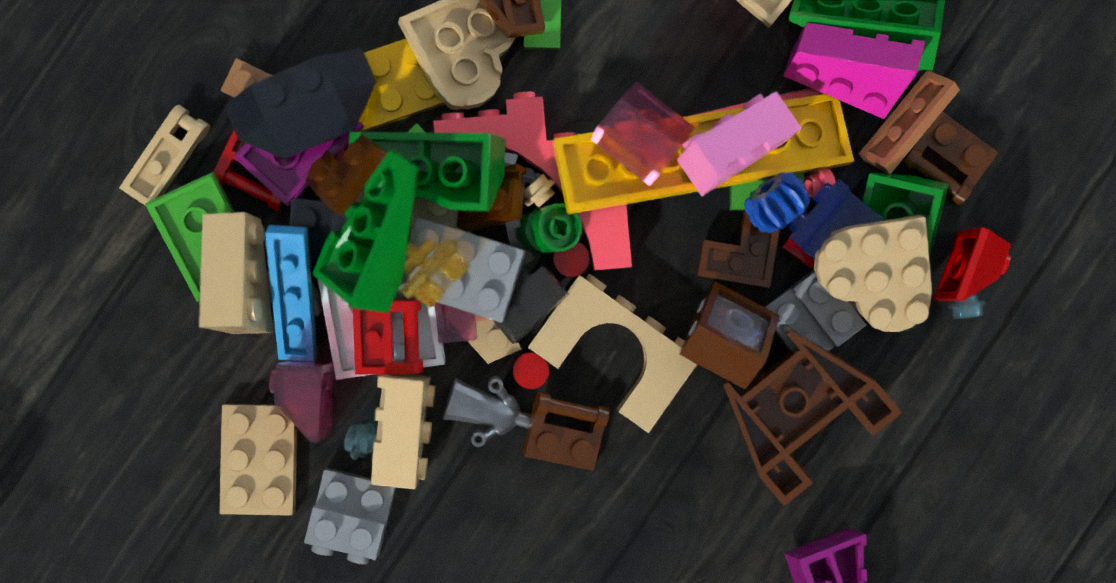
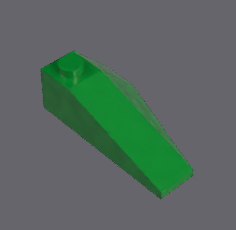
M794 0L789 21L802 27L808 22L853 30V35L875 39L877 34L889 35L888 41L912 44L913 40L925 41L918 71H933L941 34L945 0Z
M870 172L861 206L862 221L865 224L918 215L924 216L926 218L930 258L949 184L916 176Z

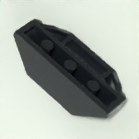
M351 49L317 56L251 84L225 105V109L240 141L288 159L354 131L377 82L363 49Z

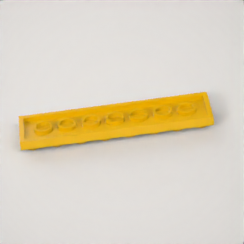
M826 94L783 100L802 129L791 139L716 188L767 180L783 172H792L795 175L814 170L846 166L853 163L854 158L840 100ZM743 107L555 138L552 144L567 215L698 192L677 161L679 156L685 151L682 145L698 133L705 134L713 129V125L730 113L735 116L744 111Z

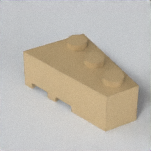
M246 212L203 214L200 328L230 334L273 333L264 252V228L260 218Z
M382 374L378 376L377 388H382L380 407L376 408L375 421H378L376 440H374L371 485L416 489L419 485V480L426 479L428 458H422L423 443H430L432 422L426 421L427 407H434L436 386L430 385L431 376L412 374Z

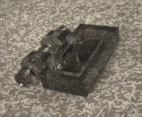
M526 247L523 249L526 252L518 275V279L523 285L512 294L504 322L500 323L492 320L512 344H517L569 295L567 290L546 267L542 266L534 274L530 272L527 266L536 257Z

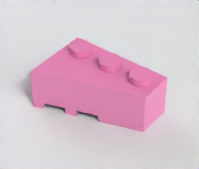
M777 92L772 93L766 98L762 94L757 95L742 106L744 111L735 116L732 113L724 116L713 125V129L705 134L698 133L682 145L685 151L679 156L677 161L701 196L712 191L776 149L802 129Z

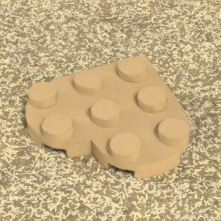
M440 0L399 18L398 23L432 90L440 100L445 102L447 107L452 110L476 108L482 106L493 97L500 85L503 69L499 57L508 51L515 37L507 38L479 0Z
M918 215L846 226L833 231L830 234L831 236L823 242L820 251L817 250L814 270L818 282L834 298L843 301H854L858 312L872 327L884 332H900L912 328L915 324H920L927 319L929 314L928 308L931 303L932 286L926 218L924 216Z

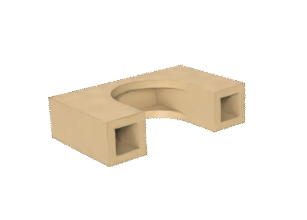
M588 274L586 279L579 275L528 348L558 369L580 337L590 328L604 323H615L630 329L642 345L644 364L640 376L621 401L617 410L649 433L697 364L679 355L684 340L678 337L673 342L663 335L666 328L650 316L643 321L633 313L637 307L620 295L615 300L603 292L607 287L604 283L591 274Z

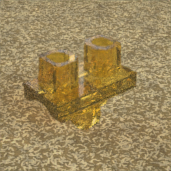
M429 239L419 248L410 242L407 244L406 253L410 258L405 262L404 270L411 274L418 265L421 267L400 289L407 298L416 297L428 307H434L446 294V291L433 280L434 276L442 269L456 282L468 271L471 266L459 252L462 246L454 239L451 241L446 240L430 258L427 255L436 246Z

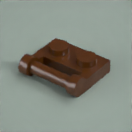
M941 112L900 163L908 169L913 167L929 180L949 184L947 193L951 195L950 199L957 205H961L970 196L973 187L999 152L947 114ZM925 149L964 176L961 182H957L922 156Z
M538 392L535 397L522 455L524 457L594 471L603 431L609 419V407L596 405L594 408L553 399L548 393ZM549 412L590 421L589 431L544 422L545 416Z

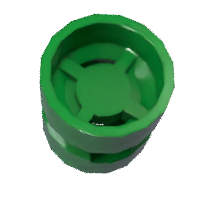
M554 203L540 206L539 208L533 207L525 211L520 219L521 226L517 228L520 243L528 251L535 254L567 251L577 244L582 233V222L578 213L567 215L564 203Z

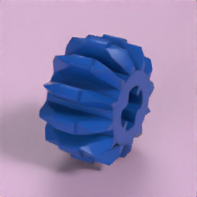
M783 172L775 177H770L766 182L760 184L756 190L752 191L750 197L746 199L744 206L749 216L748 219L761 232L773 233L778 228H784L788 223L794 222L795 218L802 214L805 210L804 208L808 206L810 199L808 197L809 194L805 190L806 187L792 172Z

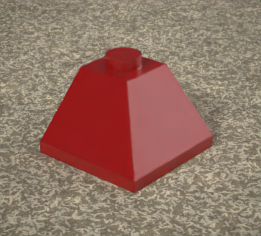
M983 227L958 231L933 299L939 301H965L997 281L1000 275H1003L1009 267L1011 256L1008 252L1011 244Z

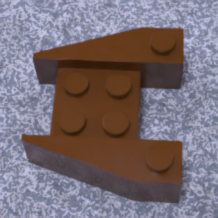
M788 325L782 329L797 346L752 381L746 390L742 389L739 391L732 382L721 377L759 477L783 506L813 484L808 472L793 456L792 452L847 408L853 412L872 436L902 414V411L871 376Z

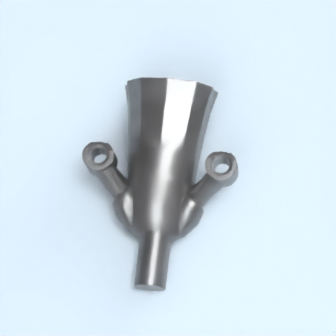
M498 376L491 377L488 382L489 390L492 393H496L497 396L470 386L457 378L454 379L448 396L443 420H456L488 426L483 431L480 429L473 431L471 442L476 447L483 446L488 439L496 434H506L516 425L527 429L529 426L531 414L521 412L516 398L511 394L508 395L502 380ZM494 382L499 383L497 387H493L492 384ZM481 436V439L476 440L475 437Z

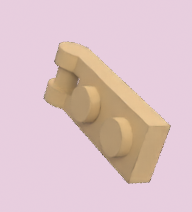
M176 105L119 188L144 205L164 195L198 143L208 134L210 125L202 119L195 120L189 116L187 109L181 105ZM180 127L187 131L182 141L174 136Z

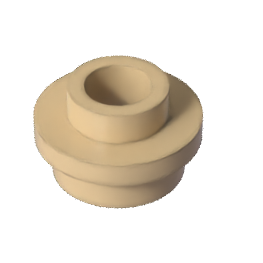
M544 174L538 177L524 190V198L527 200L524 202L526 206L529 207L532 203H535L539 208L555 193L550 187L556 182L552 178L548 180Z

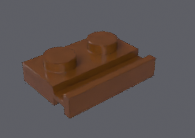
M517 163L505 166L504 178L490 211L458 210L457 227L468 232L521 219L525 187L521 179L522 175L526 174V168Z

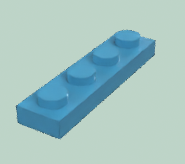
M269 225L265 235L278 360L315 362L318 352L307 227Z

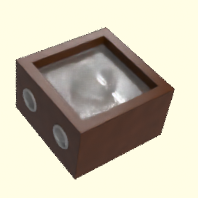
M714 281L695 311L679 355L746 390L767 361L780 315Z

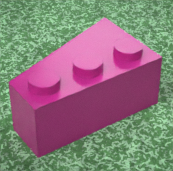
M807 22L792 48L783 76L884 119L917 74L925 41L913 40L912 44L888 41L889 35L877 34L876 39L853 35V30Z

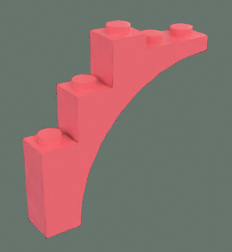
M535 92L514 93L513 99H506L507 114L500 115V110L490 109L479 111L478 117L464 118V113L442 114V120L433 121L434 133H491L505 138L506 152L517 154L518 157L541 171L549 180L552 178L556 182L554 185L562 192L552 144L553 140H546L543 96L535 97ZM557 133L554 134L553 137L555 139L575 135V133ZM627 205L578 213L589 243L594 271L632 267Z

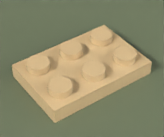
M223 404L221 421L220 514L293 516L296 513L297 424L280 405Z

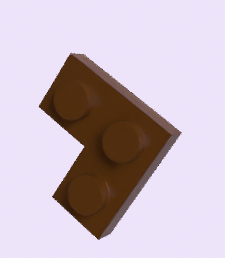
M361 134L356 142H353L347 148L342 161L326 150L321 158L311 165L305 181L332 211L343 217L387 153L373 140Z
M744 210L738 245L702 240L696 276L770 288L780 228L773 233L761 232L748 219L749 216Z

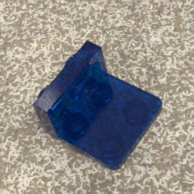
M839 179L833 186L827 182L813 198L818 204L808 215L803 212L789 227L794 232L790 236V241L814 260L817 250L820 251L823 242L831 236L830 234L833 231L846 226L885 221L850 193L851 188Z

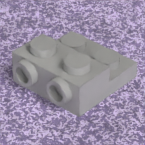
M814 269L764 306L780 315L775 332L789 351L797 345L782 329L786 325L828 351L833 347H839L866 326L862 319L863 316L858 312L856 303L854 301H843L831 296L818 282Z
M325 468L316 505L312 508L304 543L312 545L311 551L320 555L331 556L334 550L347 553V560L357 564H368L369 559L376 560L380 555L396 487L371 485V478Z

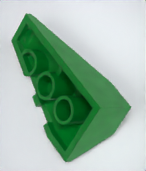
M349 133V146L356 142L361 134H364L386 153L389 150L395 151L417 165L414 196L429 200L450 210L490 211L504 178L506 139L491 133Z
M389 150L365 184V195L357 206L350 205L346 211L345 216L348 220L339 232L332 231L325 241L312 274L352 308L389 313L403 279L418 169L417 165L392 150Z

